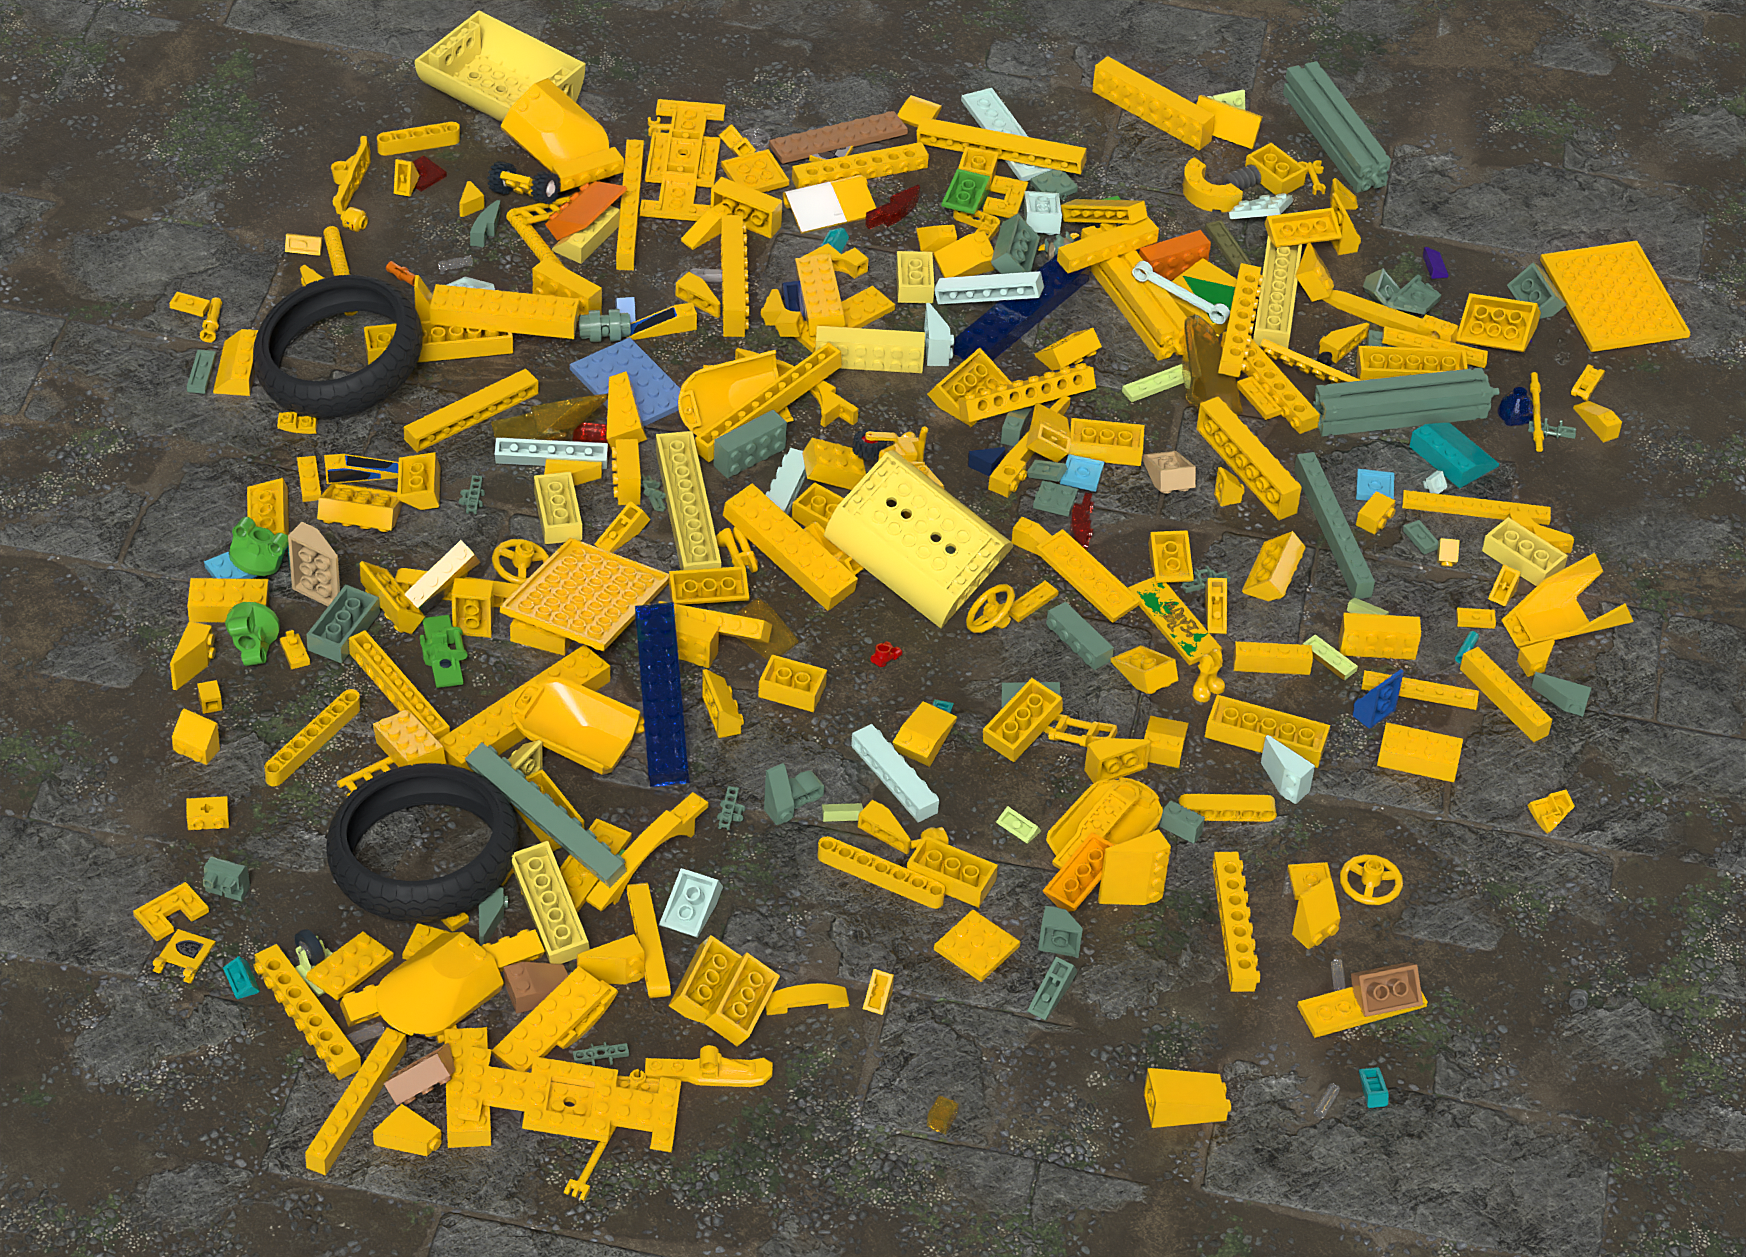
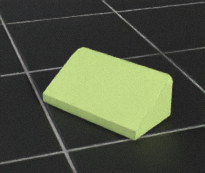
M1357 598L1350 600L1347 611L1350 613L1389 614L1388 611Z
M862 803L822 804L823 822L858 821V815L863 810Z
M1008 806L996 821L997 824L1027 844L1041 832L1038 826Z

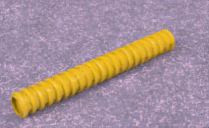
M511 209L506 215L507 220L540 262L548 258L564 267L533 226L523 223L525 217L521 214L514 215L513 209Z
M329 226L324 230L323 234L334 276L350 275L339 229L335 226ZM358 311L344 312V314L347 316H353Z

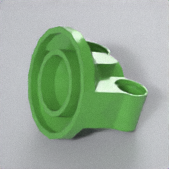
M249 517L241 518L232 530L233 540L228 553L230 561L235 567L248 574L257 576L274 574L279 570L284 552L289 546L288 536L284 533L274 535L266 528L256 527L253 519Z
M242 602L234 605L228 612L225 624L228 633L233 638L234 645L242 652L243 664L250 666L265 663L269 645L277 639L280 630L278 617L267 606L256 602Z

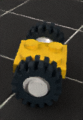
M497 161L494 163V166L490 167L492 170L488 172L490 176L487 177L489 179L487 183L490 185L489 189L493 192L509 194V191L513 190L518 194L527 193L536 202L552 204L556 201L555 197L558 198L559 196L557 193L560 192L559 186H561V183H558L560 178L555 173L538 172L534 176V181L530 177L515 173L517 170L511 163Z

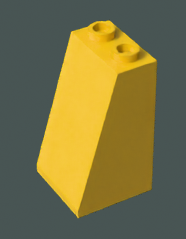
M1157 1068L1147 1069L1143 1094L1152 1128L1227 1120L1228 1112L1231 1111V1103L1229 1099H1226V1084L1221 1081L1220 1074Z

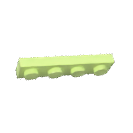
M1180 364L1124 385L1122 392L1131 402L1190 381L1193 374L1184 364Z

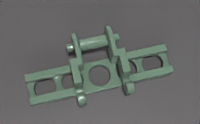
M1545 418L1544 423H1541L1545 437L1554 435L1557 439L1559 436L1575 439L1576 428L1562 426L1563 420H1560L1558 427L1549 426L1547 418ZM1529 421L1528 432H1534L1533 421Z
M641 474V487L645 489L644 494L649 497L654 510L663 512L666 507L662 499L665 498L666 494L656 490L660 487V482L652 480L650 475L645 477L644 474Z
M472 475L470 490L463 489L460 492L462 498L459 499V503L467 505V514L469 512L477 514L478 504L479 507L483 506V502L479 500L480 493L481 496L485 495V491L481 489L483 476Z
M1205 566L1203 570L1196 568L1194 570L1196 579L1194 581L1182 582V588L1185 593L1204 589V581H1207L1208 578L1202 579L1201 574L1206 573L1208 578H1227V582H1230L1231 577L1227 575V571L1215 573L1208 566Z
M728 786L725 800H722L720 803L723 809L722 813L717 815V819L720 820L718 829L723 827L730 830L732 821L740 822L743 820L741 813L746 808L743 805L736 804L739 788ZM734 790L735 794H730V791Z
M603 1042V1045L593 1046L591 1044L589 1049L573 1051L574 1063L591 1062L592 1066H595L594 1059L608 1057L610 1065H613L612 1059L629 1056L627 1043L609 1046L606 1045V1042ZM600 1050L605 1052L603 1055L597 1054Z

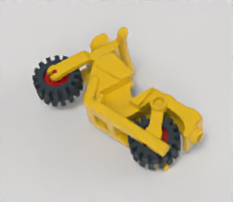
M927 427L921 428L919 438H916L913 432H906L901 437H898L895 433L878 432L877 430L873 432L872 429H869V431L863 429V431L859 430L858 433H855L852 450L855 455L859 454L858 457H864L866 460L867 458H870V460L876 458L879 461L886 452L895 450L944 489V485L923 462L928 433ZM887 441H893V445L886 448Z

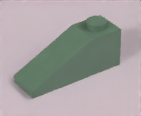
M1024 407L1008 413L1002 427V444L1015 446L1022 439L1032 412L1031 408Z
M1535 672L1532 683L1534 690L1563 711L1584 716L1591 687Z
M784 763L766 770L764 811L776 825L788 822L794 818V801Z
M503 887L498 888L479 904L480 946L488 943L504 917V908H508V896H504Z
M1055 957L1027 1012L1046 1021L1069 989L1078 971L1075 966Z

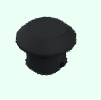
M1322 352L1318 356L1317 361L1331 366L1332 354L1330 352Z

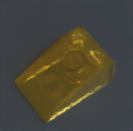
M756 598L734 614L764 620L772 624L768 643L739 638L768 661L771 655L782 656L799 642L773 608L760 598Z

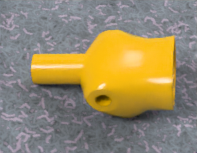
M930 827L921 833V839L910 841V848H917L925 835L945 844H948V837L943 827Z

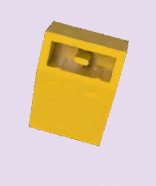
M1035 403L1026 448L1054 462H1059L1069 453L1071 444L1068 419L1039 403Z

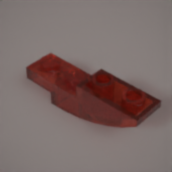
M916 185L890 196L889 203L866 212L865 226L869 230L881 224L889 227L902 220L917 205L920 186Z
M1085 492L1082 504L1074 503L1070 524V536L1086 551H1088L1090 543L1088 539H1092L1094 531L1091 528L1092 520H1090L1091 514L1089 512H1093L1095 504L1092 501L1093 494Z

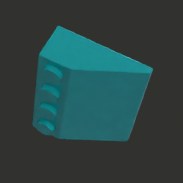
M1449 422L1425 424L1412 432L1409 447L1438 471H1443L1444 476L1458 488H1462L1499 467V463Z

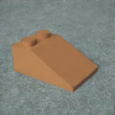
M521 962L504 967V984L516 1014L535 1009L568 977L564 964Z

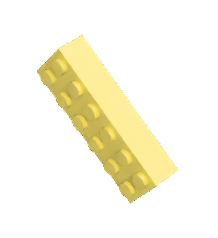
M817 326L815 352L829 342L841 351V369L922 373L925 332Z
M546 841L514 852V855L511 856L513 857L512 868L549 963L562 964L577 959V954L590 950L589 942L549 842Z

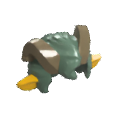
M1066 231V238L1056 235L1057 240L1050 244L1045 239V244H1042L1038 251L1045 250L1048 253L1046 258L1049 261H1054V258L1057 259L1058 248L1073 243L1079 234H1070Z

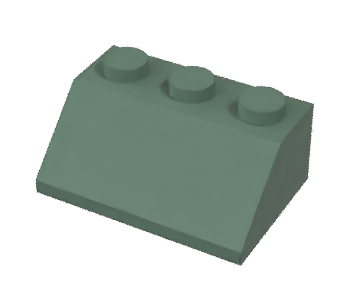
M1534 262L1507 285L1516 300L1538 304L1541 311L1539 319L1554 316L1567 305L1545 271Z

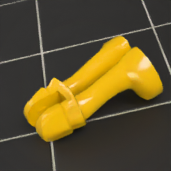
M736 527L733 528V534L730 528H726L716 535L717 545L719 547H727L732 559L731 563L734 567L748 565L752 573L758 571V560L750 549L748 538ZM735 541L739 543L742 549L741 553H739Z
M1213 649L1210 655L1204 654L1199 661L1198 668L1200 669V674L1192 691L1194 699L1199 702H1208L1211 692L1221 694L1225 690L1224 681L1217 677V673L1223 663L1222 653L1219 649Z

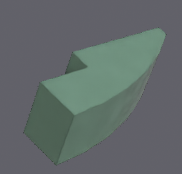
M500 200L489 205L477 217L470 231V246L484 247L487 236H495L501 215Z

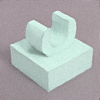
M1437 470L1426 478V481H1423L1424 488L1429 489L1430 493L1439 494L1447 488L1443 471Z

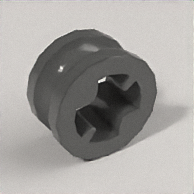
M1582 989L1572 990L1570 992L1569 1004L1574 1008H1585L1588 1003V993Z

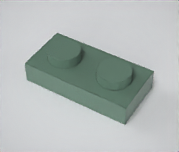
M1035 460L1028 469L1027 475L1029 478L1059 482L1068 468L1065 463Z
M1420 520L1404 525L1403 532L1423 554L1438 549V540Z

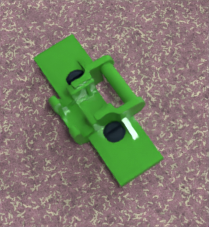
M449 615L424 618L422 621L425 636L420 635L419 639L425 664L432 667L436 688L462 685L463 678L459 660L467 658V651L464 650L461 637L462 629L451 626ZM455 641L456 650H450L448 644H452Z

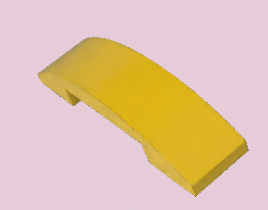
M601 980L600 982L609 988L610 993L574 1029H571L561 1041L557 1042V1046L565 1049L588 1032L608 1009L618 993L617 989Z
M803 984L772 992L765 1005L767 1015L787 1013L788 1008L827 1004L828 1009L848 1007L849 1001L845 987L832 984Z

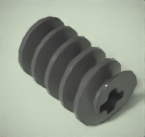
M1252 164L1226 173L1222 178L1223 185L1232 183L1241 191L1244 188L1247 189L1261 182V174L1257 167Z

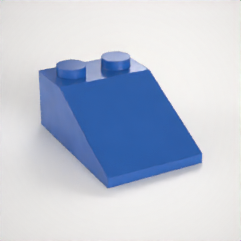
M1400 669L1377 687L1371 689L1365 696L1358 698L1354 703L1353 717L1370 729L1394 712L1404 671Z

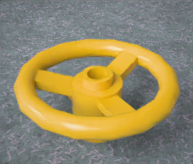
M524 539L504 541L494 549L492 555L493 567L497 573L510 583L522 585L528 579L526 578V569L530 567L531 562L543 560V563H545L549 559V555L542 547ZM516 547L515 552L507 548ZM500 555L512 559L513 565L518 568V577L504 570L500 564Z
M999 584L984 592L973 603L966 618L967 628L973 633H982L994 626L1000 629L1005 628L1011 621L1008 612L1015 599L1013 587L1008 584ZM1007 592L1005 603L999 604L996 601L997 593ZM988 600V603L984 606L983 615L974 621L977 611Z
M1364 854L1353 857L1343 865L1340 871V884L1345 893L1355 901L1366 905L1389 903L1399 896L1403 888V878L1397 866L1388 859L1377 855ZM1366 862V863L1364 864V867L1358 865V864H1360V863ZM1350 870L1362 876V883L1366 885L1364 895L1359 894L1350 886L1348 882ZM1382 880H1395V886L1390 893L1381 897H1372L1374 887L1379 886Z

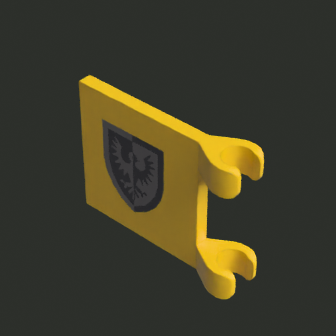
M177 929L159 957L154 959L153 966L155 967L153 971L161 973L166 962L185 968L183 971L185 976L183 981L192 983L196 972L214 947L215 941Z

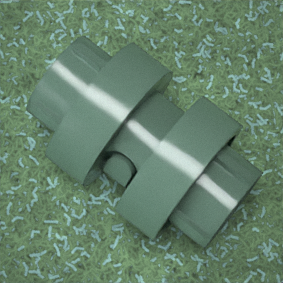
M608 309V315H600V310H589L587 315L579 316L580 337L582 339L590 338V343L601 342V337L609 336L610 342L621 341V337H629L631 334L630 314L620 313L619 309Z

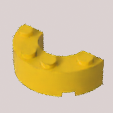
M1195 157L1188 161L1185 166L1182 185L1183 194L1190 203L1211 212L1213 209L1221 210V212H1230L1234 206L1239 205L1238 202L1242 201L1243 191L1232 183L1214 185L1204 179L1206 165Z

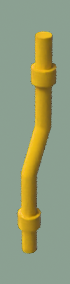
M1533 372L1531 373L1530 392L1533 398V440L1536 444V451L1542 452L1544 432L1541 428L1539 395L1541 385L1538 382V374Z

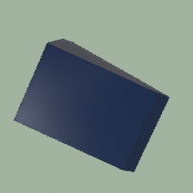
M800 281L783 282L782 302L784 307L790 311L801 312L802 316H804Z
M1005 447L969 451L968 467L990 477L1004 459Z

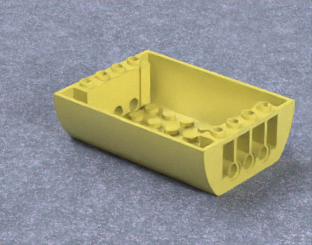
M895 450L886 452L837 506L824 532V537L939 628H942L1013 548L1011 541ZM888 500H894L897 503V505L895 507H889L887 506L886 502ZM908 511L911 513V517L904 519L901 513ZM936 534L941 537V540L933 542L930 537ZM952 546L956 549V552L949 554L945 548Z

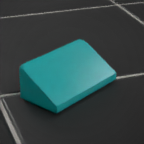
M844 228L829 230L820 247L828 243L841 254L849 239Z
M238 956L223 967L236 999L260 992L251 968L245 959Z

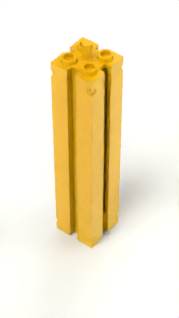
M1101 223L1100 228L1095 226L1083 228L1081 239L1116 228V224ZM1136 250L1088 266L1152 354L1155 355L1154 357L1157 361L1170 358L1173 353L1183 355L1189 352L1191 342L1189 338L1192 335L1193 325L1187 320L1185 314L1166 289L1148 279L1144 282L1138 281L1133 276V268L1139 261H1144Z

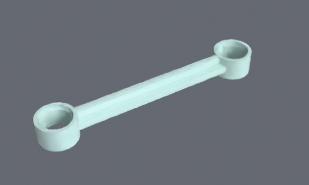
M1139 261L1132 270L1133 276L1138 281L1144 282L1148 279L1209 313L1210 319L1216 324H1223L1230 315V310L1224 304L1213 305L1153 272L1152 266L1146 261Z

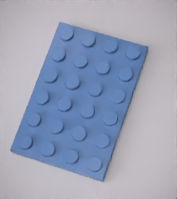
M630 337L570 364V370L607 409L609 377L627 371L633 386L643 426L678 411L680 388Z

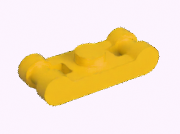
M1588 364L1574 385L1571 395L1575 397L1578 395L1583 397V400L1588 401L1600 380L1603 379L1605 370H1597L1594 366Z

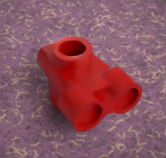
M885 641L876 645L875 653L870 659L877 666L884 667L887 662L899 658L902 655V650L899 647H893L890 642Z

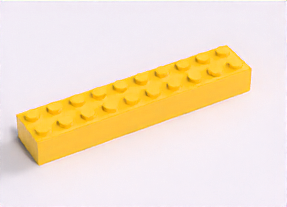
M586 645L581 646L437 740L444 748L446 764L474 772L468 767L465 758L481 742L487 747L491 745L498 752L497 755L499 756L526 738L517 729L512 717L513 700L519 690L526 684L534 680L536 682L547 680V677H558L597 691L610 682V665Z

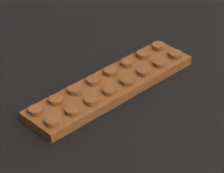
M889 111L845 123L842 122L798 134L778 137L769 140V147L783 164L809 158L810 155L848 146L855 147L908 134V128L894 111Z

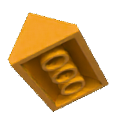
M1091 832L1043 889V893L1058 908L1066 909L1068 912L1075 911L1101 880L1105 849L1114 846V844Z

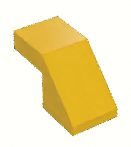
M732 124L718 135L737 157L756 151L746 137H742Z

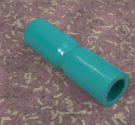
M1470 631L1455 656L1457 663L1461 664L1463 654L1474 648L1479 638L1476 632Z

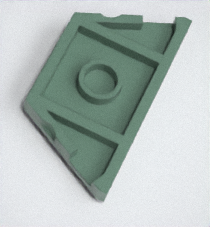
M1416 275L1388 301L1387 307L1425 315L1440 301L1441 294L1434 290L1429 283L1425 285L1421 281L1422 277Z

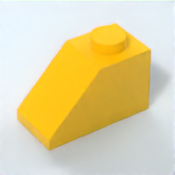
M1219 467L1214 490L1220 506L1241 503L1242 495L1244 494L1243 484H1240L1235 475Z
M1554 639L1520 648L1517 662L1527 677L1535 675V672H1545L1552 655Z

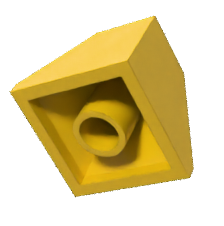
M955 225L916 228L921 252L934 253L957 241Z

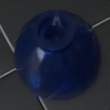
M1523 387L1514 388L1513 391L1502 398L1499 404L1498 414L1507 426L1529 424V421H1532L1534 413L1533 402L1527 394V390Z

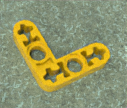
M953 209V218L955 220L978 228L975 233L985 231L988 234L989 241L999 231L1000 220L995 216L979 210L975 214Z

